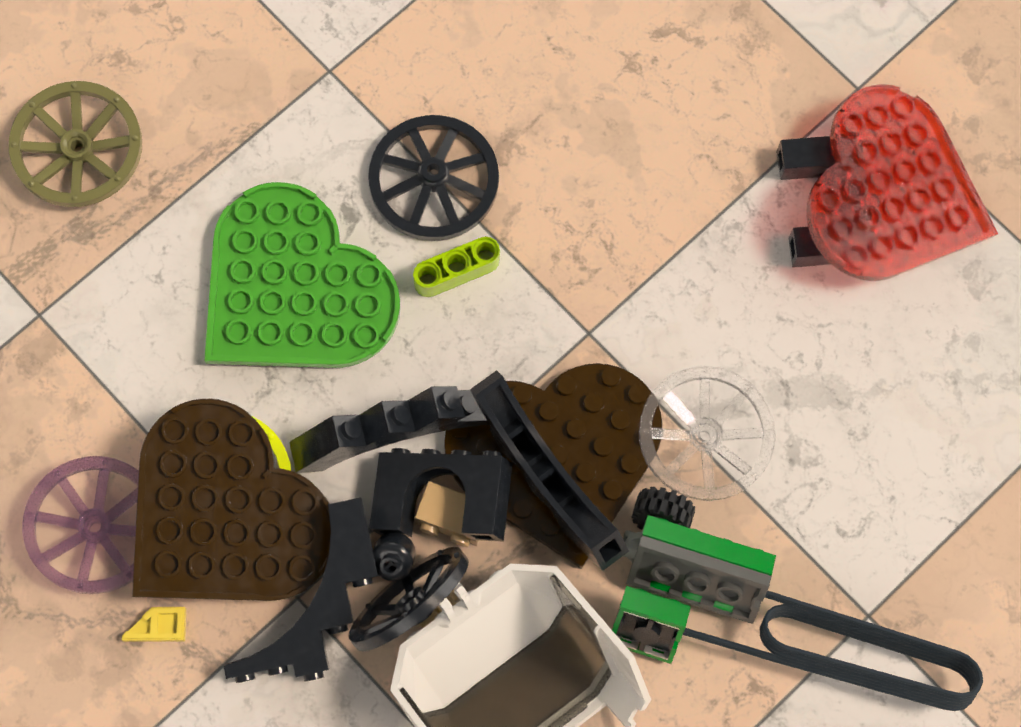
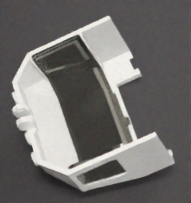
M509 564L505 568L495 571L477 589L468 592L459 582L454 588V592L460 601L452 606L448 599L445 598L438 605L442 612L423 629L413 632L399 647L390 691L414 727H579L606 705L624 727H635L636 723L633 717L638 709L640 711L645 710L651 701L634 655L557 566Z

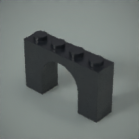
M855 134L781 140L776 151L780 180L802 178L827 180L840 190L846 205L845 215L835 223L792 229L788 238L792 268L866 262L872 251L875 250L876 241L874 232H869L868 221L871 220V207L869 202L865 203L864 199L867 181L865 174L860 172L859 163L862 162V148L860 144L856 145Z
M392 448L391 452H379L369 529L381 536L389 532H398L407 537H412L416 501L421 490L434 478L443 475H455L461 479L466 495L461 533L472 540L504 542L513 464L505 459L502 453L497 451H483L482 455H471V452L465 450H452V454H441L440 451L434 449H422L421 453H411L408 449Z

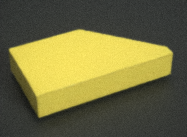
M151 607L129 631L122 635V641L185 642L186 608Z

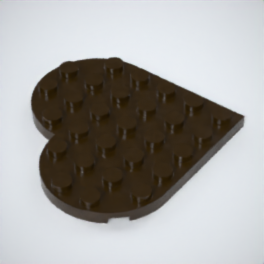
M601 363L585 364L572 368L555 378L545 391L528 383L506 381L523 411L554 456L585 495L612 523L651 465L660 446L663 430L662 416L659 405L651 390L631 372L617 366ZM490 425L445 431V454H452V450L469 451L472 453L471 455H482L483 451L502 452L489 430L491 428ZM502 453V456H503L505 459H507L509 462H511V461ZM511 462L513 466L506 520L582 569L589 557L563 533L552 511L531 491L520 469ZM452 475L460 488L465 491L459 476Z
M196 399L179 404L163 414L154 423L145 437L140 453L132 597L276 601L298 595L307 590L325 572L329 558L331 538L328 507L330 503L322 492L306 477L290 470L274 468L273 451L267 434L259 423L241 407L219 399Z

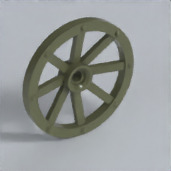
M87 81L59 83L33 96L17 114L9 136L10 160L24 186L40 199L65 207H82L96 204L117 193L134 174L142 153L140 125L129 104L108 87ZM81 95L95 97L109 103L86 132L83 131ZM70 96L72 130L67 132L43 108L55 100ZM119 111L128 125L129 135L93 141L113 115ZM35 115L61 139L60 143L23 141L25 131ZM77 147H83L80 151H74ZM129 147L126 159L117 172L94 155V152ZM22 152L63 155L32 177L25 166ZM87 162L109 180L94 189L82 192L83 163ZM72 163L71 193L55 191L43 185L64 167Z

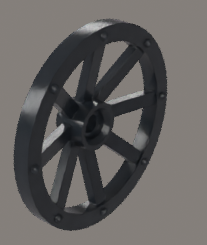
M443 115L415 117L394 127L377 145L369 165V189L376 209L382 218L394 229L409 237L420 240L440 241L452 239L476 227L491 210L499 187L498 163L494 151L485 137L466 122ZM428 129L448 131L435 157H431L419 131ZM409 135L422 162L407 160L389 155L388 153L396 143ZM457 135L466 138L480 152L445 163V159ZM485 163L488 172L486 191L449 173ZM382 164L418 173L384 192L381 191L380 172ZM437 170L438 173L436 175L429 174V171ZM421 185L422 189L410 221H407L399 216L387 202ZM447 185L481 200L478 206L460 221L445 188ZM431 192H437L450 225L439 227L419 225Z
M449 547L438 550L436 553L413 565L410 573L405 578L392 581L370 603L365 605V608L350 628L349 640L357 650L368 651L392 641L413 626L425 621L464 576L469 565L467 556L459 547ZM449 564L448 567L444 570V572L440 575L444 565ZM429 573L423 589L420 586L416 587L415 581ZM405 589L406 594L396 604H389ZM377 615L391 616L371 624Z

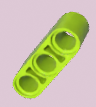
M485 236L420 262L413 272L415 290L423 297H433L493 272L499 266V244L493 238ZM487 250L492 252L494 256L489 260H483L478 257V254L481 251ZM459 262L465 268L460 272H453L449 269V266L452 263ZM430 274L435 276L436 280L431 284H424L420 281V278L423 275Z

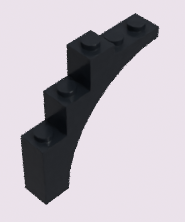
M496 370L472 387L470 391L491 427L489 430L501 452L520 469L531 491L552 511L563 533L602 571L628 553L629 550L619 530L592 503L554 456L523 411L503 375Z
M431 386L409 400L381 401L359 415L331 416L291 440L289 444L296 473L319 472L359 454L399 441L452 429L489 425L470 390H458L457 386Z
M362 497L328 504L331 525L329 558L322 582L310 606L295 625L276 642L251 656L225 664L226 679L235 677L236 683L256 679L254 674L256 672L268 670L269 676L288 672L287 665L293 664L295 677L303 676L304 682L323 678V671L330 669L322 630L328 629L329 635L348 631L347 624L354 623L346 583L352 582L353 588L373 584L372 577L378 576Z

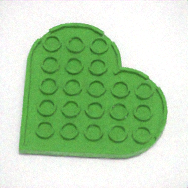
M271 182L254 186L242 192V196L236 199L230 206L227 205L216 224L213 238L204 360L206 364L344 368L367 361L386 346L396 330L400 317V296L395 278L391 271L373 253L355 245L340 243L336 219L330 208L315 193L296 184Z

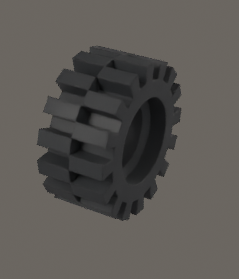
M656 487L644 488L638 494L631 518H633L632 522L637 524V528L640 530L644 528L648 515L690 528L695 514V506H693L691 500L686 501L687 497L683 494L680 496L676 495L677 491L671 490V492H667L666 488L660 487V490H657Z

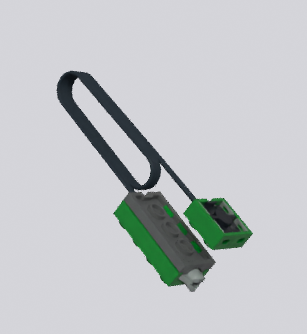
M649 515L642 532L635 533L626 530L623 540L629 552L623 557H627L632 562L626 584L640 589L626 586L612 631L631 652L672 664L678 643L682 635L782 665L949 711H959L967 708L972 704L981 689L983 674L978 663L961 651L768 591L776 559L774 554ZM647 591H650V592H653V593H656V594H659V595H662V596H666V597H669V598H672V599H667V598H664V597H661V596H657V595L648 593ZM764 598L783 603L769 609L759 627L760 639L771 653L686 628L691 606L679 601L751 624L754 623L761 601L763 602ZM778 617L794 619L949 668L959 673L966 680L970 692L958 693L785 645L771 635L768 622Z

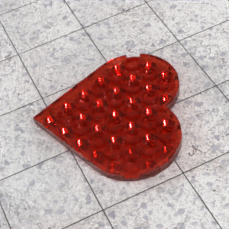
M888 84L871 85L862 88L852 94L840 106L834 116L830 133L831 148L836 164L831 166L816 180L809 193L806 207L809 232L823 257L841 272L867 281H881L893 278L991 239L998 234L939 116L918 95L912 97L900 91L901 87Z

